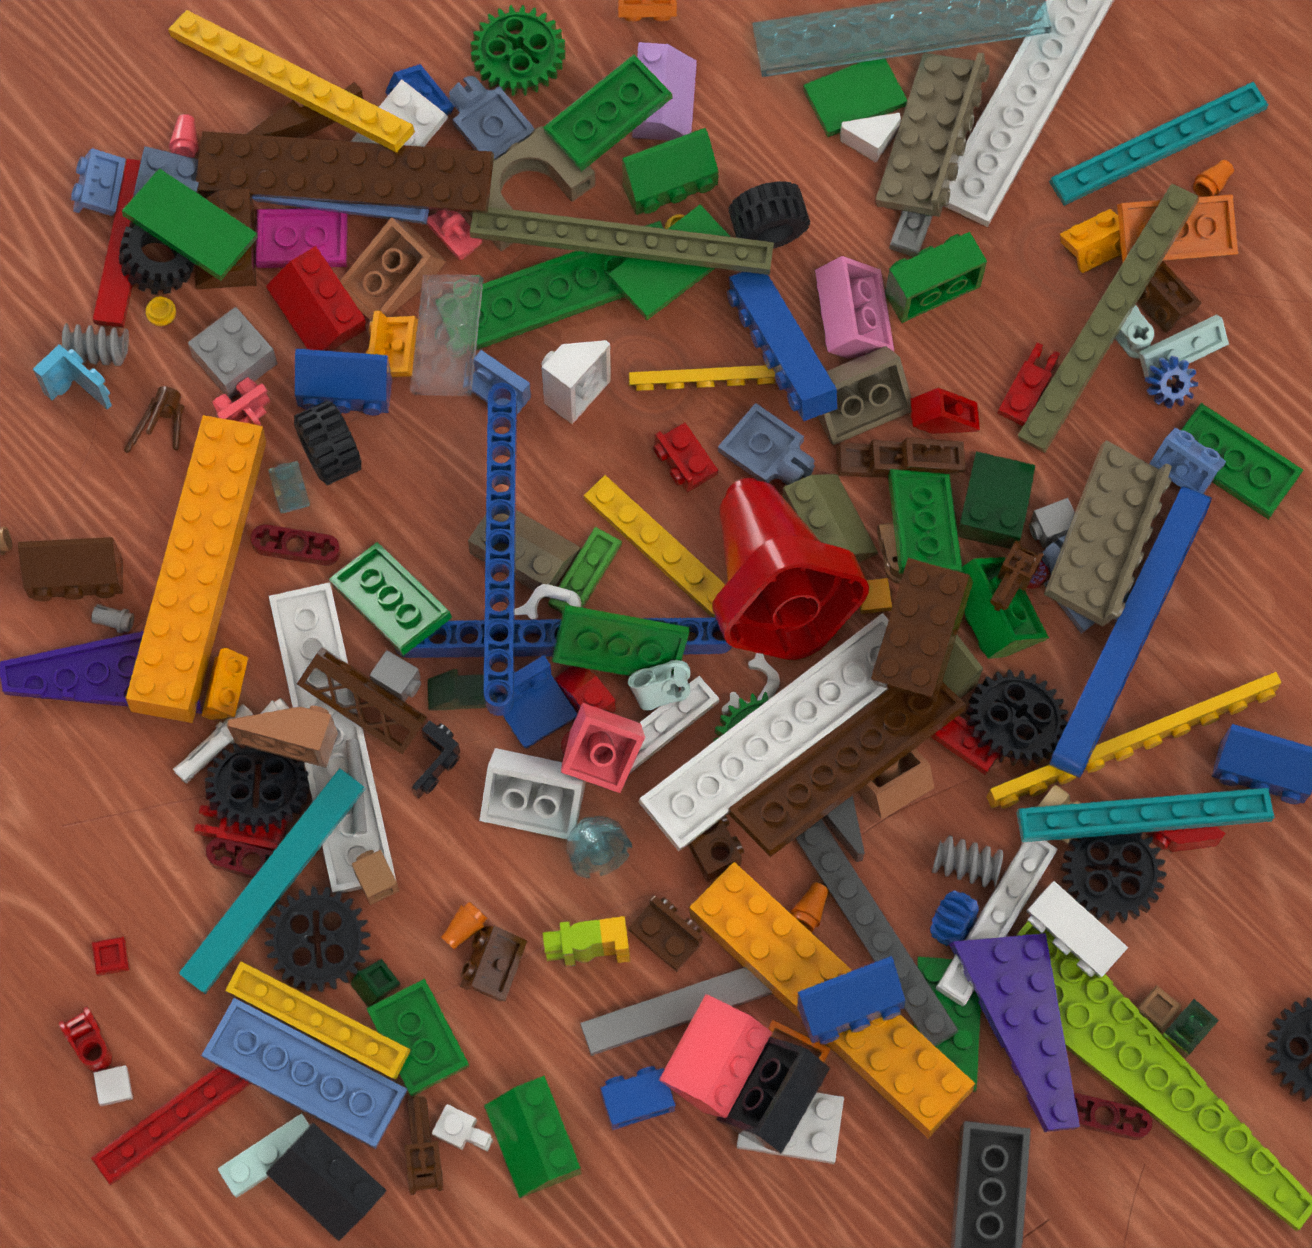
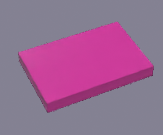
M257 209V268H284L291 260L314 246H317L330 267H347L348 214L316 209Z

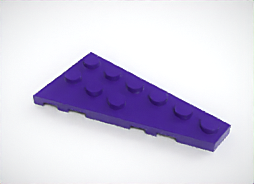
M144 631L0 661L2 690L5 695L129 707L126 695ZM200 698L198 700L196 713H202Z
M1046 933L953 941L949 945L954 955L957 954L964 968L963 973L967 981H971L980 999L979 1004L1001 1048H1005L1012 1062L1010 1065L1015 1075L1019 1076L1027 1092L1026 1097L1044 1132L1079 1128L1080 1124Z

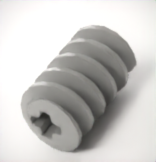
M68 323L64 325L62 347L67 351L73 349L83 359V363L89 359L91 364H97L101 360L103 365H109L113 361L115 366H121L126 358L129 346L128 329H124L122 336L119 337L117 328L114 327L110 335L107 336L103 326H100L96 335L91 325H88L86 333H82L80 324H76L73 332H70Z
M949 835L944 843H941L940 839L932 873L936 874L939 868L944 866L946 877L955 869L957 880H961L966 873H969L971 884L980 876L982 887H986L990 880H994L995 887L1003 861V850L998 849L992 857L990 846L986 845L982 852L979 853L978 843L974 842L967 850L965 839H961L954 846L953 836Z

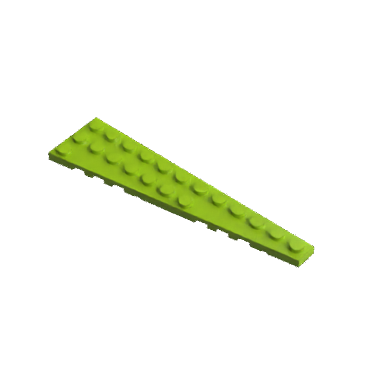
M1027 921L1016 936L1043 933ZM1045 929L1043 933H1046L1066 1049L1140 1108L1147 1111L1154 1119L1295 1231L1300 1230L1312 1214V1196L1286 1168L1280 1165L1278 1159L1268 1148L1262 1146L1251 1134L1252 1131L1236 1118L1228 1109L1229 1106L1210 1090L1203 1078L1151 1022L1140 1014L1138 1008L1119 992L1106 974L1102 977H1098L1096 974L1092 977L1088 976L1077 966L1080 960L1072 952H1069L1067 955L1061 952L1052 943L1055 937Z

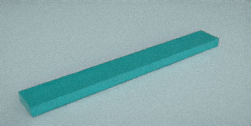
M1253 81L1051 177L1049 183L1065 206L1265 111L1269 104Z
M341 768L337 770L181 969L179 974L204 994L209 991L366 790L362 784Z
M1268 788L1018 808L1016 812L1022 843L1272 822L1275 818Z

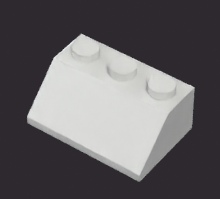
M606 340L561 344L555 352L550 351L541 363L544 403L571 424L578 419L611 381L610 343Z
M495 748L487 768L479 821L573 841L586 781L561 773L563 762Z
M1055 881L1048 885L1026 911L1031 915L1028 921L1041 933L1045 929L1055 937L1052 943L1065 955L1072 952L1080 960L1077 966L1090 977L1094 974L1102 977L1128 949L1122 941Z

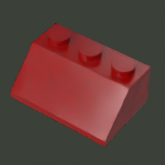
M317 246L291 260L266 285L267 291L308 350L332 351L366 330V319Z

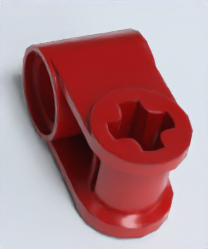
M88 1006L84 1007L83 1012L66 1022L63 1020L58 1022L70 1046L88 1070L98 1072L106 1070L110 1066L112 1052ZM101 1048V1056L95 1061H89V1052L92 1049Z

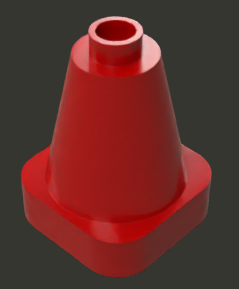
M744 478L734 482L727 489L726 495L719 507L728 582L716 595L712 604L713 613L725 641L734 648L786 660L802 659L816 653L828 643L855 613L869 594L868 582L855 555L848 549L822 543L770 483L758 481L754 478Z

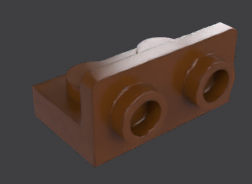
M1164 261L1161 262L1137 301L1164 332L1171 330L1179 319L1196 311L1202 304Z
M654 895L650 899L649 905L628 927V931L678 972L702 944L703 936L700 934L702 930L691 919L687 918L684 921L676 914L677 908L664 897L660 900Z
M488 926L479 930L472 942L474 950L471 958L462 968L461 978L463 979L460 987L466 990H476L500 1002L505 1001L527 940L497 926Z

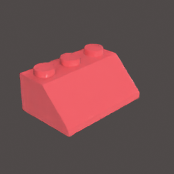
M705 995L659 1081L701 1112L727 1118L772 1032L752 1016L710 995Z

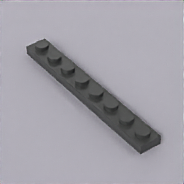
M820 819L795 838L828 888L873 961L877 962L892 956L906 1000L904 1009L918 1031L936 1047L957 1034L958 1029L825 823Z

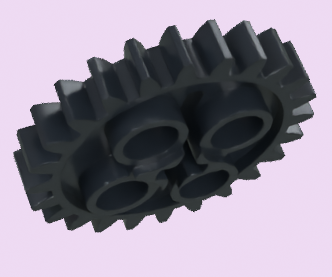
M1011 669L1006 672L1004 677L999 672H996L992 679L988 676L985 677L982 685L978 684L974 693H972L968 701L970 705L966 710V714L970 715L967 725L975 727L971 737H981L978 747L986 745L990 747L988 756L997 752L999 753V762L1008 757L1010 758L1011 766H1015L1018 759H1021L1024 767L1029 765L1031 759L1035 764L1039 765L1043 757L1047 760L1051 758L1068 723L1064 720L1068 711L1060 709L1064 700H1055L1053 698L1057 690L1047 691L1045 689L1047 685L1046 680L1040 684L1036 683L1035 674L1030 679H1025L1023 670L1020 671L1017 677H1014ZM1034 714L1041 716L1043 719L1036 717ZM992 717L998 718L1001 722L994 720ZM1018 735L1024 737L1026 740L1019 738Z
M236 743L233 744V753L224 749L222 750V759H213L214 767H208V778H205L206 800H209L210 810L217 811L218 820L227 818L228 827L237 822L241 832L248 825L251 826L252 833L257 831L258 826H262L267 833L269 832V824H274L280 829L282 828V819L290 823L293 822V813L301 814V804H307L309 773L304 771V762L302 761L297 762V760L247 746L241 749ZM261 764L259 806L253 808L256 765Z
M1142 833L1077 838L1079 842L1071 839L1068 846L1072 851H1065L1062 856L1069 862L1063 863L1060 867V870L1069 873L1061 880L1064 884H1071L1067 893L1069 895L1076 894V901L1079 904H1085V909L1088 912L1091 910L1096 911L1095 918L1097 920L1103 914L1107 915L1109 924H1112L1117 915L1120 921L1125 923L1128 913L1135 920L1140 916L1139 909L1147 913L1151 908L1148 901L1156 903L1159 897L1155 892H1162L1164 889V885L1157 880H1163L1167 874L1158 870V868L1165 864V860L1155 858L1161 850L1160 847L1152 849L1149 847L1153 840L1152 836L1143 840L1141 838ZM1094 848L1102 850L1106 859L1101 861L1094 859L1090 850ZM1125 851L1134 853L1137 857V862L1128 863L1124 860L1122 853ZM1110 866H1114L1115 872L1118 873L1117 877H1113L1112 871L1108 870ZM1085 867L1094 869V871L1088 872L1085 870ZM1139 871L1142 875L1138 876L1130 872ZM1092 879L1099 880L1104 885V891L1096 892L1092 890L1089 886V881ZM1129 882L1133 884L1136 888V894H1126L1121 888V883Z
M312 886L311 896H307L304 890L300 889V899L296 901L295 898L288 895L287 900L290 904L288 907L280 904L277 905L282 913L280 917L270 915L269 918L276 923L275 928H266L265 931L274 936L272 940L266 941L265 945L274 946L275 951L268 954L267 957L278 958L279 962L275 964L273 969L280 970L284 968L286 970L282 977L283 980H287L291 976L295 977L293 987L297 988L304 981L306 991L310 992L313 984L317 983L319 991L324 992L325 983L329 982L333 989H337L336 979L340 978L343 982L348 983L349 979L346 973L348 971L354 974L359 972L354 965L356 961L366 963L360 952L370 950V947L362 944V939L371 937V933L362 932L361 928L369 922L368 920L358 921L357 917L363 910L362 908L353 911L350 909L354 901L352 898L344 903L341 902L343 892L338 891L334 897H330V888L326 887L323 894L319 895L317 887ZM315 910L319 911V932L321 935L326 936V941L321 942L320 945L323 960L322 968L317 967V946L314 943H310V937L316 934L313 912ZM332 912L338 913L342 919L340 928L335 931L328 930L324 923L326 916ZM304 915L309 920V928L304 933L298 934L293 930L292 922L295 917ZM332 945H339L344 951L342 961L336 964L331 963L327 958V951ZM302 947L307 948L312 956L310 963L306 966L298 965L294 959L296 951Z
M1310 997L1303 1001V1008L1296 1001L1291 1005L1292 1012L1285 1008L1280 1013L1284 1020L1276 1018L1272 1022L1278 1030H1270L1267 1033V1036L1274 1040V1042L1268 1043L1265 1046L1266 1050L1274 1052V1055L1266 1060L1267 1063L1277 1064V1068L1271 1074H1282L1284 1077L1279 1086L1282 1087L1289 1083L1292 1085L1290 1095L1292 1096L1296 1092L1301 1091L1303 1102L1307 1101L1312 1095V1062L1303 1070L1298 1068V1065L1312 1053V1000ZM1290 1042H1298L1302 1046L1303 1056H1297L1291 1052Z

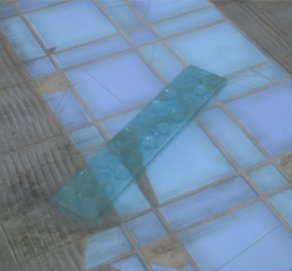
M897 0L754 22L753 33L762 77L1047 34L1051 33V22L1045 0Z

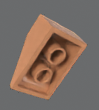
M391 217L342 277L340 282L358 309L370 321H373L374 311H381L386 317H389L428 285L447 261L408 223Z
M300 706L229 719L227 727L236 744L327 768L338 735L332 715L328 714V710L319 706H310V709Z
M915 748L860 789L859 793L875 813L883 819L934 789L930 763Z

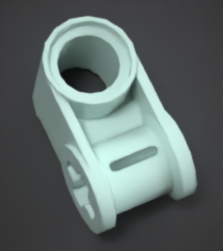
M1137 305L1134 306L1115 338L1126 354L1133 358H1139L1138 352L1150 347L1154 338L1153 327L1141 314Z
M671 660L661 665L634 672L628 679V685L640 708L648 711L659 706L685 700L690 694V684L687 682L691 674L690 667L684 661Z

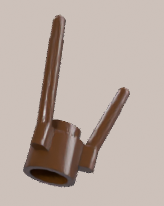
M166 386L158 388L156 396L151 399L149 408L124 449L126 453L131 451L150 418L151 420L146 429L148 435L152 433L159 417L170 418L172 414H174L173 449L178 450L181 415L184 410V405L179 403L181 399L180 392Z

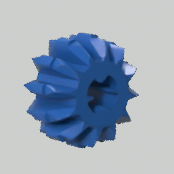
M1171 356L1169 362L1164 358H1159L1160 368L1153 365L1149 366L1154 376L1145 378V382L1153 384L1146 390L1147 394L1155 395L1154 402L1158 405L1164 402L1167 408H1172L1174 402L1179 406H1184L1183 396L1190 399L1193 398L1194 394L1189 389L1190 387L1195 388L1198 386V382L1191 380L1197 374L1196 370L1193 368L1188 369L1189 362L1185 359L1179 362L1176 356ZM1176 378L1175 385L1170 384L1171 387L1166 384L1168 379Z
M955 890L946 894L932 919L930 927L932 937L946 946L953 941H964L977 919L976 915L979 912L977 901L971 899V896Z

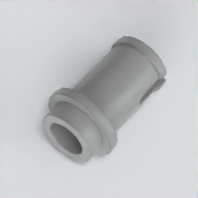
M97 604L92 612L91 620L94 624L117 629L118 633H123L124 631L129 632L132 629L134 614H131L128 609L120 611Z

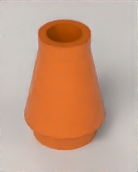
M1221 160L1215 166L1197 175L1193 183L1195 194L1198 197L1218 196L1229 177L1234 173L1233 165L1227 160Z
M817 882L811 884L809 890L791 910V914L810 932H813L816 927L820 926L826 897L829 893L827 887Z
M468 901L465 906L461 905L441 938L455 950L461 943L484 928L483 923L488 918L474 904Z

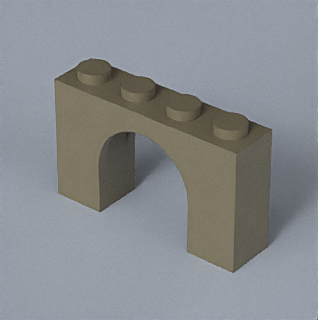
M540 126L533 130L527 139L521 143H514L507 149L504 155L494 159L488 207L513 210L503 198L501 192L505 183L512 176L520 172L537 171L549 176L571 202L595 186V172L590 166L581 172L547 136L543 126ZM491 240L500 251L513 244Z

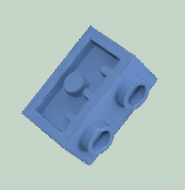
M93 148L90 149L85 157L81 156L76 168V174L80 175L79 182L75 183L71 194V200L75 201L73 211L79 213L83 208L113 216L117 208L126 159Z
M482 350L474 357L475 371L466 381L465 387L488 403V393L492 386L497 383L511 385L516 393L518 414L531 398L530 383ZM500 398L495 403L498 405H506L510 402V400H508L507 398Z
M1174 428L1164 439L1149 464L1157 469H1160L1166 463L1171 465L1172 468L1168 477L1171 478L1173 483L1181 488L1185 486L1204 494L1226 461L1214 449L1204 447L1197 442L1187 431Z

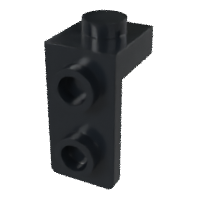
M431 720L422 728L423 738L440 751L441 754L413 784V794L417 798H420L424 793H431L439 782L437 778L445 769L450 771L460 759L458 755L460 753L459 743L453 739L454 734L445 725L440 723L437 726Z

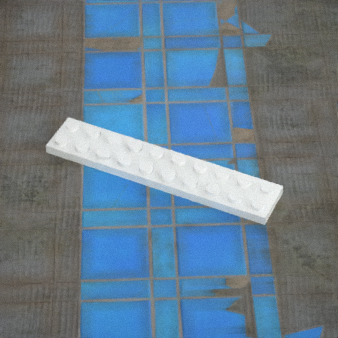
M1046 0L969 136L964 155L958 158V175L956 180L950 183V200L948 206L945 207L986 227L989 226L1114 0Z
M329 582L271 595L269 600L292 707L301 706L310 709V706H319L328 710V714L332 715L338 732L327 768L305 763L306 771L309 773L308 781L313 801L339 768L349 774L346 741L349 739H358L362 783L366 788L363 793L367 833L361 835L354 834L351 808L323 843L322 847L332 893L336 895L338 891L346 893L362 889L351 863L356 862L357 856L369 850H373L374 853L379 850L382 851L396 880L363 728L297 685V682L321 647L348 664L331 584ZM317 668L313 670L307 679L308 682L317 688L329 686L327 675ZM333 680L334 685L339 684L338 682H336L335 680ZM347 688L335 690L338 702L344 706L355 704L353 692ZM330 691L325 692L326 694L331 696ZM352 709L353 712L358 714L357 709Z
M883 613L639 799V804L678 851L682 850L729 813V807L888 690L887 688L875 685L871 680L889 621Z

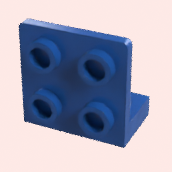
M544 655L514 673L513 708L509 713L503 715L523 748L527 749L575 720L577 716L576 711L551 675V665ZM498 692L493 694L491 698L493 702L501 703L506 700L507 695Z

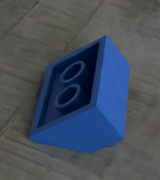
M295 349V398L298 407L307 410L330 400L336 405L340 413L363 411V413L373 416L389 413L392 375L388 355Z
M1232 724L1220 741L1211 777L1218 778L1220 783L1227 786L1242 785L1250 789L1268 788L1270 794L1281 797L1282 801L1289 804L1304 803L1312 792V747Z
M890 956L799 991L797 1008L811 1043L820 1041L823 1045L838 1039L841 1032L851 1029L852 1033L869 1027L872 1020L882 1017L883 1021L900 1015V1010L904 1008L906 1000L894 960Z

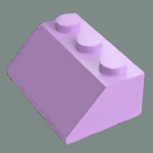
M638 42L637 58L672 93L673 98L632 131V138L673 140L691 133L697 61L668 44Z

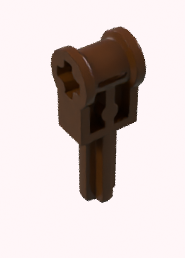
M1015 541L997 576L1002 581L990 601L995 606L994 610H1007L1018 589L1026 591L1043 559L1044 553L1039 552L1037 554L1022 547L1021 542Z
M415 1096L407 1101L412 1144L405 1145L410 1195L416 1194L418 1190L437 1188L438 1191L444 1190L438 1141L431 1142L427 1099L422 1096Z

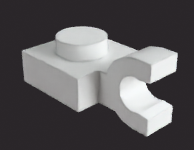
M446 1104L432 1131L434 1137L461 1150L466 1142H469L488 1152L493 1142L490 1134L474 1128L477 1122L475 1117Z

